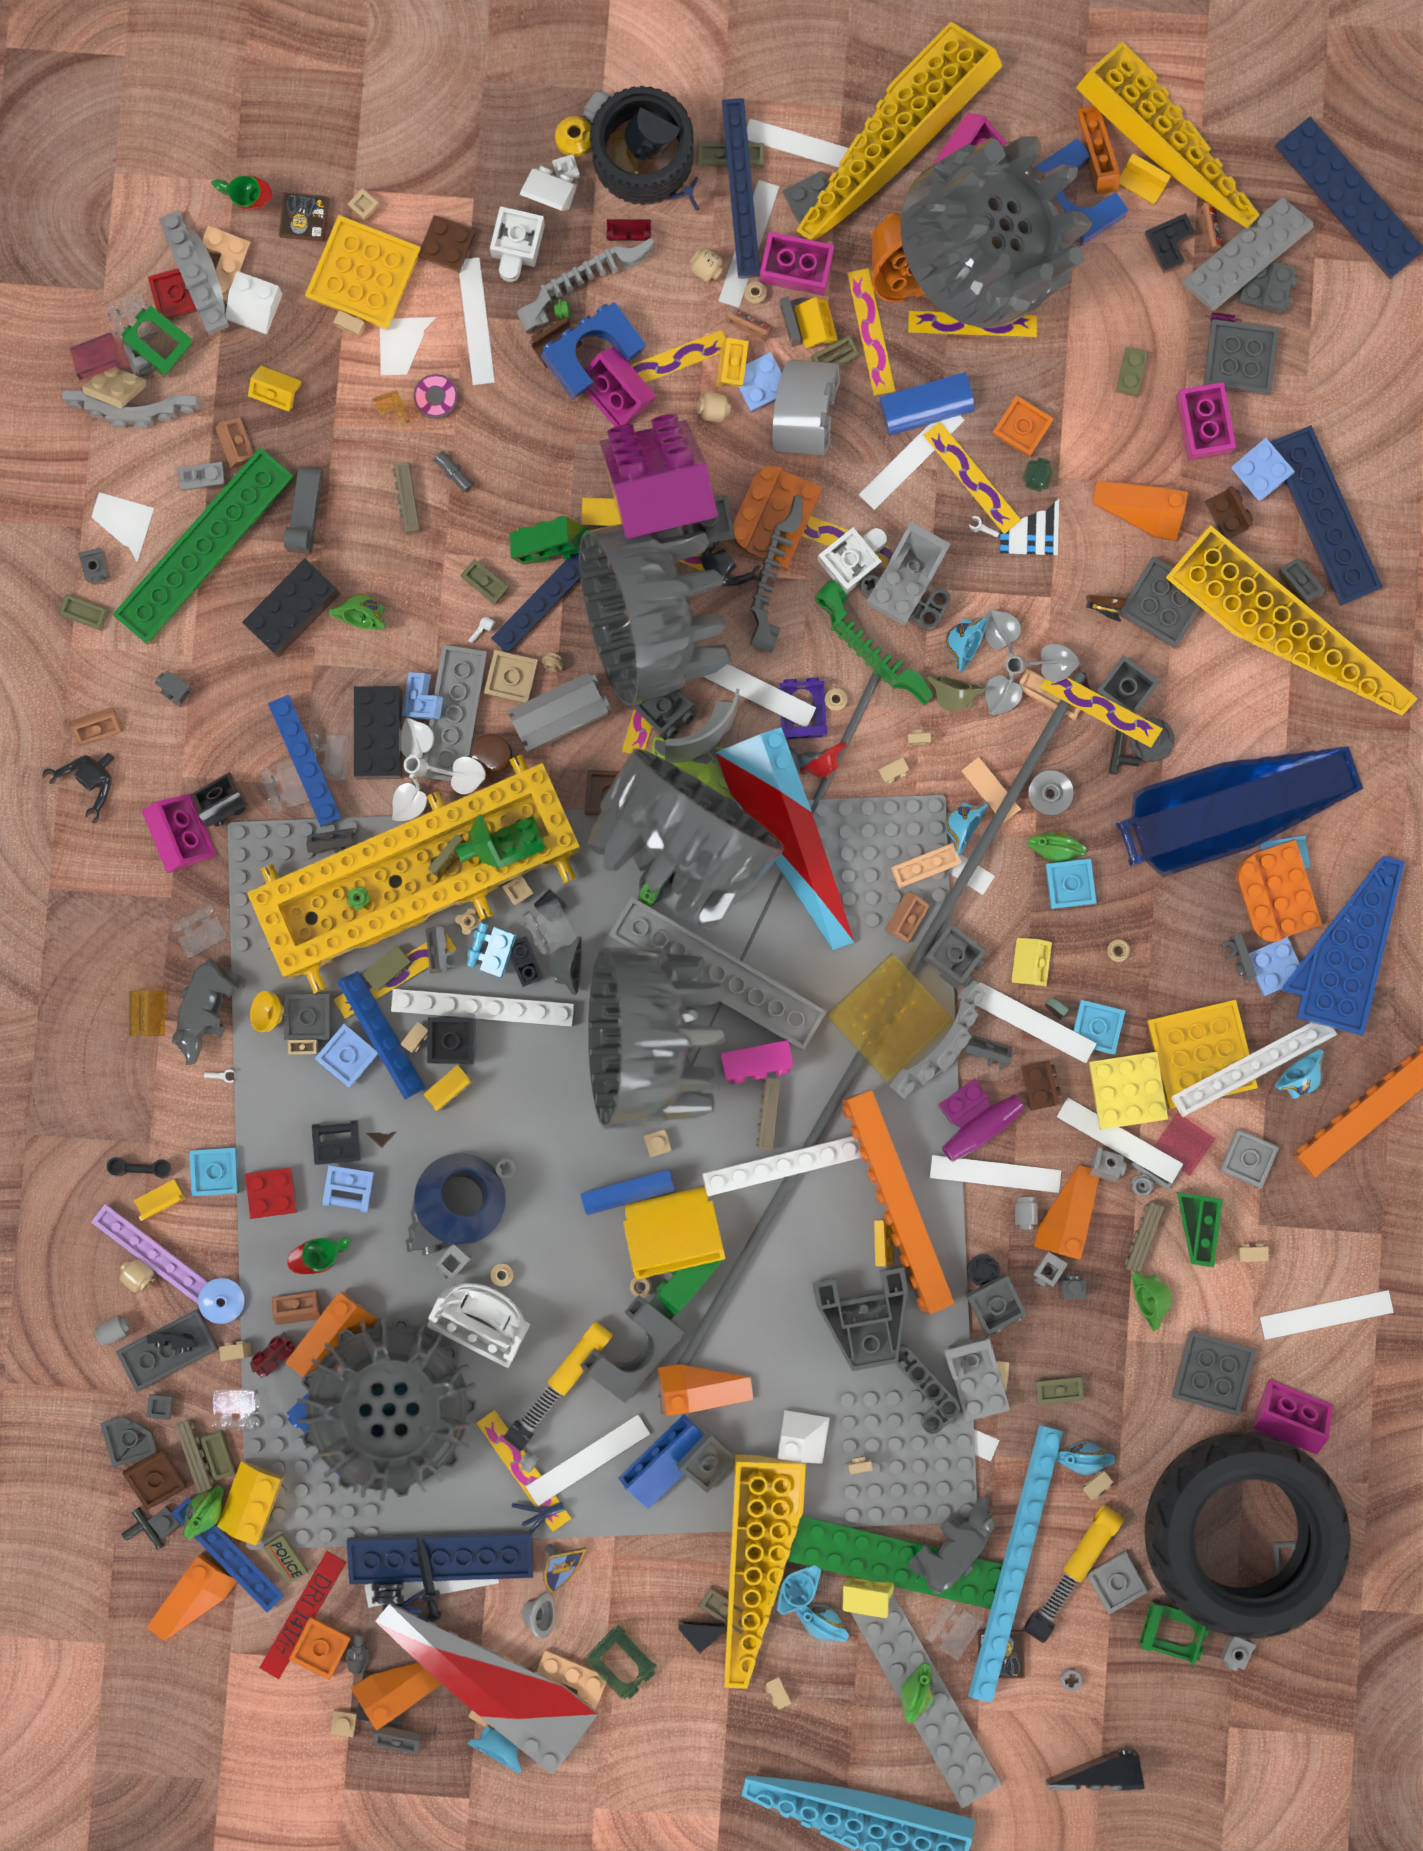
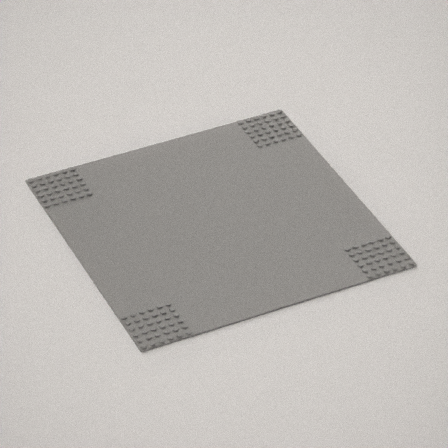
M944 795L820 799L813 818L855 943L832 950L787 879L783 877L743 960L747 965L827 1011L804 1051L789 1042L794 1066L789 1069L790 1073L776 1076L775 1072L767 1073V1078L780 1080L773 1151L758 1149V1146H756V1139L760 1137V1132H757L758 1123H761L762 1119L759 1118L760 1109H763L761 1095H764L765 1092L762 1089L763 1081H766V1078L753 1080V1076L744 1078L745 1082L731 1085L730 1080H725L721 1053L786 1040L725 1004H722L712 1027L721 1029L725 1035L726 1042L719 1045L702 1046L693 1064L696 1067H708L714 1070L717 1080L716 1085L709 1090H703V1093L713 1094L715 1101L714 1112L697 1118L662 1121L659 1126L605 1129L601 1126L594 1106L589 1070L588 1014L592 973L597 954L601 948H628L608 935L631 896L638 900L639 881L644 871L640 872L633 857L617 872L606 870L603 867L604 855L595 853L587 845L591 830L599 816L585 815V808L563 809L582 850L581 853L572 856L569 860L577 879L571 881L568 873H566L569 883L563 884L556 866H549L542 870L537 868L522 875L534 894L518 905L514 906L502 888L510 881L498 885L499 889L490 892L486 896L487 902L494 914L488 918L485 910H483L487 919L482 920V922L488 924L486 932L492 934L493 928L497 926L517 934L515 940L527 936L544 979L522 987L511 957L503 977L480 970L483 961L478 959L475 967L466 965L468 950L472 948L475 939L473 937L475 930L471 931L469 935L463 934L462 927L456 923L455 919L457 915L466 913L469 908H473L476 911L474 904L471 902L460 906L455 904L430 915L427 921L369 947L350 950L333 958V962L321 967L319 972L327 989L320 990L316 994H331V1038L343 1024H346L374 1049L375 1047L356 1014L354 1013L345 1019L334 1002L335 998L343 994L337 982L356 971H359L362 976L366 970L395 945L405 955L427 942L426 929L431 927L444 926V931H446L457 949L454 951V955L447 956L446 962L448 964H455V967L447 969L446 972L430 974V967L394 989L574 1004L572 1027L476 1019L475 1064H428L427 1040H423L420 1043V1049L417 1052L414 1051V1053H411L402 1046L426 1087L423 1091L406 1100L403 1098L379 1054L349 1088L314 1059L330 1040H318V1054L288 1055V1040H284V1011L281 1022L271 1031L258 1032L253 1029L250 1022V1009L254 998L259 992L269 991L274 993L284 1009V994H313V990L307 976L301 975L294 979L282 976L247 892L266 884L260 869L263 867L267 868V865L274 864L277 875L281 878L335 854V847L323 853H308L306 846L307 835L352 828L354 835L352 846L409 821L392 820V816L342 818L324 827H320L317 819L230 822L228 824L231 972L237 973L245 979L243 988L239 989L236 987L232 994L235 1135L239 1193H237L239 1286L245 1298L244 1307L240 1313L241 1341L245 1340V1343L251 1342L252 1357L241 1358L244 1462L284 1476L261 1542L256 1546L246 1542L248 1550H264L263 1546L265 1543L284 1533L293 1548L347 1546V1538L530 1530L536 1521L526 1526H522V1522L540 1513L511 1506L512 1503L535 1507L476 1423L493 1410L497 1412L508 1429L516 1420L522 1419V1416L525 1417V1413H528L527 1410H531L532 1404L536 1403L535 1400L538 1401V1397H541L540 1394L546 1391L545 1387H549L547 1383L549 1378L579 1343L595 1320L613 1334L600 1352L615 1363L624 1364L634 1361L642 1354L647 1342L645 1330L634 1323L625 1313L627 1308L637 1298L630 1291V1282L635 1275L632 1269L623 1221L627 1220L625 1206L586 1215L580 1194L670 1169L675 1192L704 1186L702 1173L802 1148L950 892L949 869L900 889L891 871V867L948 845L945 827L946 798ZM808 800L810 809L814 800ZM340 847V851L347 849L346 847ZM774 863L757 887L751 892L742 893L726 916L713 930L701 927L698 924L701 908L693 919L690 920L676 916L675 907L681 895H677L673 888L667 897L650 908L740 960L781 871ZM395 875L391 877L390 886L392 888L401 886L402 878ZM549 889L566 903V907L551 922L534 906V903ZM906 892L913 893L930 904L909 944L885 931V927ZM476 911L475 915L479 919L480 917ZM310 912L306 916V922L309 925L317 923L318 915L315 912ZM951 913L929 951L951 924ZM577 937H582L580 981L578 993L574 995L565 984L555 983V977L549 970L548 962L551 954L559 947L570 945ZM483 940L481 952L486 953L489 942ZM925 960L922 961L843 1099L865 1090L873 1091L954 1300V1305L933 1314L924 1313L917 1305L916 1298H918L916 1290L911 1288L908 1282L909 1272L907 1268H904L908 1293L900 1345H906L957 1400L960 1406L958 1415L937 1434L927 1433L921 1425V1417L933 1406L896 1364L852 1371L816 1305L812 1282L835 1278L839 1300L883 1293L879 1270L902 1266L899 1258L902 1255L899 1246L896 1247L894 1243V1265L875 1266L874 1220H884L883 1213L885 1210L875 1197L877 1189L874 1182L871 1183L867 1176L866 1170H868L866 1161L863 1162L861 1158L799 1174L689 1366L751 1377L753 1400L707 1409V1412L685 1414L704 1434L708 1431L734 1455H760L777 1458L784 1410L830 1417L823 1463H805L802 1515L849 1527L943 1523L949 1515H951L953 1520L963 1523L968 1521L969 1512L977 1501L974 1420L965 1421L955 1381L944 1352V1348L947 1345L970 1340L969 1308L966 1297L968 1285L963 1182L930 1178L932 1155L946 1157L942 1147L960 1129L950 1123L938 1107V1104L959 1090L957 1059L945 1072L942 1071L932 1077L925 1086L917 1082L913 1091L904 1100L897 1096L889 1087L902 1068L909 1070L928 1057L939 1046L956 1019L954 987L939 976L941 972ZM393 990L375 1000L400 1044L417 1022H420L428 1029V1017L461 1018L391 1012ZM720 1001L711 1005L690 1006L699 1011L697 1019L690 1024L708 1027ZM699 1047L687 1053L690 1063H692ZM456 1065H459L473 1082L443 1109L436 1112L423 1094ZM843 1102L840 1103L817 1144L852 1136L850 1132L851 1122L849 1118H845L841 1106L844 1105ZM351 1120H358L361 1161L315 1165L312 1124H320L322 1126L350 1123ZM665 1129L672 1151L650 1158L643 1136ZM351 1132L324 1134L320 1136L321 1142L351 1139ZM396 1132L382 1148L366 1133ZM463 1153L483 1159L496 1171V1165L500 1160H513L517 1166L516 1174L510 1179L501 1178L506 1201L500 1222L483 1239L471 1244L459 1245L472 1258L453 1279L442 1277L436 1271L438 1267L435 1265L453 1244H440L441 1251L423 1256L421 1250L407 1252L406 1240L409 1238L408 1228L413 1223L411 1210L415 1187L423 1171L432 1162L446 1155ZM506 1162V1165L502 1163L500 1166L503 1169V1175H507V1173L510 1175L512 1173V1169H510L511 1164ZM329 1165L375 1172L368 1213L361 1212L360 1209L330 1205V1207L322 1206ZM292 1168L297 1213L250 1219L245 1174ZM453 1177L443 1183L442 1199L445 1206L452 1213L460 1216H470L479 1212L482 1205V1193L474 1181L466 1177ZM784 1177L708 1196L709 1201H713L726 1259L722 1260V1263L683 1309L671 1319L685 1333L681 1336L679 1343L674 1345L667 1353L666 1358L652 1371L651 1376L640 1385L632 1398L624 1403L584 1371L565 1396L560 1395L561 1397L558 1398V1401H555L556 1404L550 1407L548 1414H545V1417H542L543 1420L537 1423L538 1426L533 1431V1437L523 1450L525 1453L529 1452L530 1454L534 1451L536 1452L535 1455L540 1460L535 1467L541 1476L637 1415L643 1421L650 1435L556 1494L555 1496L559 1502H562L571 1520L554 1532H552L544 1520L532 1533V1539L731 1531L735 1464L708 1493L684 1474L649 1509L625 1489L618 1477L683 1415H661L657 1367L677 1364ZM334 1189L332 1191V1196L362 1201L363 1194ZM343 1237L351 1239L348 1250L344 1253H339L335 1263L327 1271L318 1274L302 1275L296 1274L288 1268L287 1260L291 1251L309 1240L326 1238L337 1243ZM450 1258L449 1264L451 1266H455L457 1264V1260L455 1258ZM507 1264L512 1268L513 1280L510 1284L500 1287L492 1282L490 1274L494 1266ZM499 1271L498 1278L501 1280L505 1279L506 1273ZM668 1272L648 1277L653 1287L651 1293L644 1299L651 1303L650 1301L658 1293L656 1288L664 1279L669 1281L673 1274ZM449 1282L454 1285L462 1283L484 1285L508 1297L517 1306L525 1321L531 1324L509 1368L444 1335L438 1344L441 1348L453 1345L458 1351L454 1361L456 1367L465 1364L469 1365V1368L462 1371L461 1374L465 1385L473 1382L476 1384V1387L466 1391V1396L476 1401V1411L467 1415L466 1422L477 1427L476 1430L468 1427L465 1428L461 1441L469 1444L470 1447L468 1449L457 1445L454 1451L459 1461L452 1468L442 1465L438 1469L443 1478L442 1482L439 1481L436 1474L422 1481L426 1489L424 1493L418 1483L410 1485L408 1496L398 1497L393 1489H387L385 1500L381 1501V1490L367 1488L365 1498H361V1485L355 1483L346 1490L338 1485L339 1476L336 1472L326 1478L324 1473L330 1467L322 1458L314 1463L311 1461V1458L318 1452L316 1446H304L301 1437L304 1432L299 1427L296 1429L288 1421L289 1416L287 1412L297 1403V1398H303L309 1392L301 1384L303 1377L286 1364L291 1355L283 1362L275 1357L274 1360L279 1366L267 1377H259L256 1371L252 1372L250 1366L253 1356L259 1351L262 1352L268 1347L273 1337L280 1336L283 1332L286 1334L287 1340H291L296 1347L293 1349L295 1351L318 1320L276 1325L273 1320L272 1297L317 1291L322 1315L340 1291H344L378 1318L372 1327H380L379 1318L384 1317L386 1327H391L397 1318L405 1319L408 1322L410 1331L413 1332L417 1331L421 1323L426 1325L422 1334L433 1340L438 1332L427 1327L428 1318L437 1299ZM643 1282L637 1284V1289L640 1291L646 1288ZM468 1295L465 1296V1298H464V1300H463V1302H462V1304H461V1306H460L461 1309H462V1307H463V1305H464V1303H465V1301H466ZM466 1314L467 1316L479 1321L480 1323L494 1330H497L484 1320L473 1315ZM509 1316V1318H508V1320H507V1322H506V1324H505L503 1330L506 1329V1327H507V1325H508V1323H509V1321H510V1319H511L510 1316ZM899 1351L898 1360L902 1359L908 1366L916 1361L913 1359L910 1362L905 1356L907 1351ZM316 1368L315 1370H313V1371L310 1372L309 1374L315 1373L318 1368ZM913 1368L911 1372L912 1377L915 1379L921 1378L924 1373L923 1368ZM374 1383L370 1391L382 1388L383 1385L381 1383ZM931 1384L927 1388V1394L930 1396H935L939 1392L937 1384ZM947 1401L943 1405L945 1413H951L955 1408L952 1401ZM929 1417L926 1420L927 1428H935L938 1424L936 1417ZM404 1423L397 1424L394 1428L395 1434L403 1436L407 1432V1426ZM378 1424L380 1428L384 1431L383 1426L381 1424ZM865 1456L866 1459L870 1458L873 1470L850 1474L848 1462H852L853 1457Z

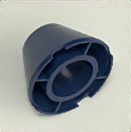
M463 1153L446 1155L432 1162L421 1174L414 1192L416 1215L424 1229L436 1237V1239L455 1245L471 1244L490 1234L502 1218L506 1201L502 1180L497 1175L495 1169L483 1159ZM453 1177H466L474 1181L482 1193V1205L479 1212L470 1216H460L452 1213L445 1206L442 1199L443 1183Z

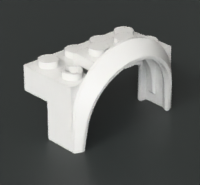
M449 1282L435 1303L428 1318L427 1327L509 1368L531 1324L525 1321L517 1306L497 1290L475 1283L454 1285ZM468 1295V1297H467V1299H466V1301H465V1303H464V1305H463V1307H462V1309H461L460 1306H461V1304H462V1302H463L465 1296ZM466 1314H470L484 1320L497 1330H494L480 1323L479 1321L467 1316ZM509 1316H510L511 1319H510V1321H509V1323H508L506 1329L503 1330V1328H504V1326H505V1324H506V1322H507V1320H508V1318H509Z

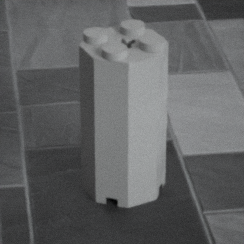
M589 672L507 711L527 754L609 715L608 711L611 710L605 694L600 696L598 691L601 688L595 674L590 676Z

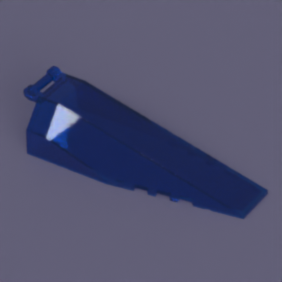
M1349 746L1250 760L1228 761L1155 783L1133 792L1131 818L1118 822L1115 825L1117 830H1120L1130 858L1128 860L1129 865L1133 866L1146 861L1162 878L1252 849L1362 790L1363 786ZM1132 825L1143 853L1138 856L1129 830V826Z

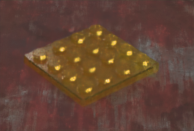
M894 953L885 958L826 1015L886 1082L890 1081L953 1020Z

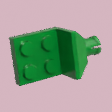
M479 814L469 832L471 839L455 846L462 863L479 856L482 863L498 869L546 850L534 816L522 819L515 824L491 833L483 815Z

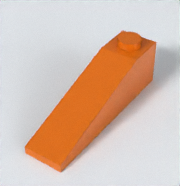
M1095 106L1077 109L1084 147L1090 154L1088 166L1096 195L1118 191L1120 172L1102 114Z

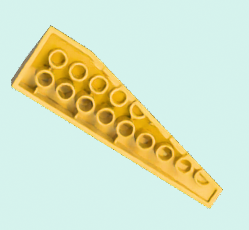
M1120 42L1086 74L1076 89L1139 149L1171 176L1216 209L1248 228L1260 214L1243 192L1237 191L1234 179L1231 176L1227 177L1221 169L1223 164L1218 158L1214 160L1209 153L1211 148L1191 121H1185L1182 109L1178 104L1174 106L1168 98L1170 95L1165 87L1161 88L1157 83L1158 77L1128 46Z
M735 1454L724 1688H748L758 1650L760 1649L764 1631L769 1621V1615L784 1573L785 1564L790 1554V1548L802 1516L805 1463L760 1455ZM733 1604L743 1610L742 1613L734 1609ZM739 1619L742 1620V1625H743V1627H740V1626H739V1624H738ZM732 1624L744 1632L740 1634L732 1628Z

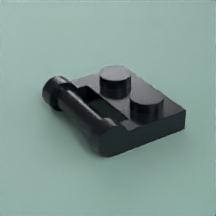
M351 1120L350 1123L322 1126L320 1124H312L315 1165L361 1161L358 1120ZM351 1132V1139L321 1142V1135Z

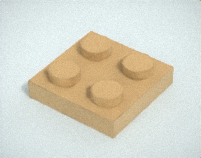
M107 365L83 385V394L122 409L146 387V379L118 369L115 366Z
M494 650L484 694L519 703L529 701L539 661Z

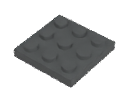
M1212 319L1203 385L1224 382L1225 390L1270 395L1279 328Z
M1153 556L1127 597V603L1120 609L1119 616L1175 649L1201 607L1165 578L1173 568Z
M1189 1330L1171 1397L1239 1416L1256 1349Z

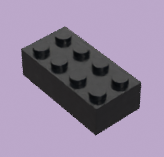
M304 558L242 623L279 657L340 595V592Z
M354 686V777L357 780L402 779V690L399 686Z

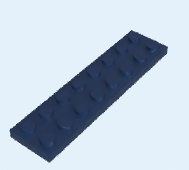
M1310 116L1275 145V148L1389 279L1423 252L1422 244Z
M1312 425L1271 441L1270 443L1295 471L1285 482L1339 605H1345L1381 590L1383 586Z
M531 1531L347 1538L349 1584L423 1582L417 1557L418 1537L422 1539L428 1553L433 1581L533 1578L534 1574Z

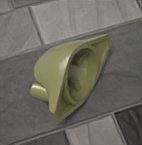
M927 675L928 681L935 687L938 703L948 711H959L964 707L971 708L974 697L985 691L984 686L947 677Z

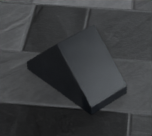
M680 1620L678 1623V1630L699 1654L722 1635L725 1628L723 1623Z

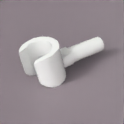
M978 516L972 517L973 521L979 523L976 527L969 525L972 532L982 531L998 537L999 532L983 525Z
M488 617L482 618L479 627L468 641L473 644L484 629L491 632L495 621Z
M229 1069L219 1073L204 1072V1078L224 1079L225 1082L232 1083L235 1080L228 1081L225 1075L227 1072L235 1073V1071Z

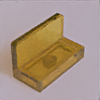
M614 132L616 165L629 173L639 174L638 159L634 157L626 144L625 132Z
M398 390L372 399L378 414L395 409L401 425L410 422Z
M151 990L129 991V1036H164L165 992Z

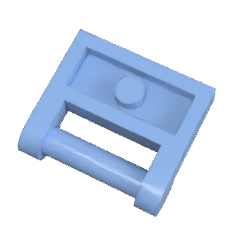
M329 1165L322 1206L330 1207V1205L360 1209L361 1212L368 1213L375 1172ZM334 1189L363 1194L362 1201L332 1196V1191Z

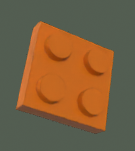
M1016 395L992 432V435L1030 458L1054 418Z
M311 1616L289 1660L330 1680L352 1636Z

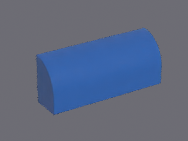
M966 372L881 396L879 400L889 436L974 412V400Z
M670 1169L587 1191L581 1193L580 1196L586 1215H591L675 1192Z
M683 1414L618 1479L632 1496L649 1509L684 1475L676 1465L704 1435L703 1431Z

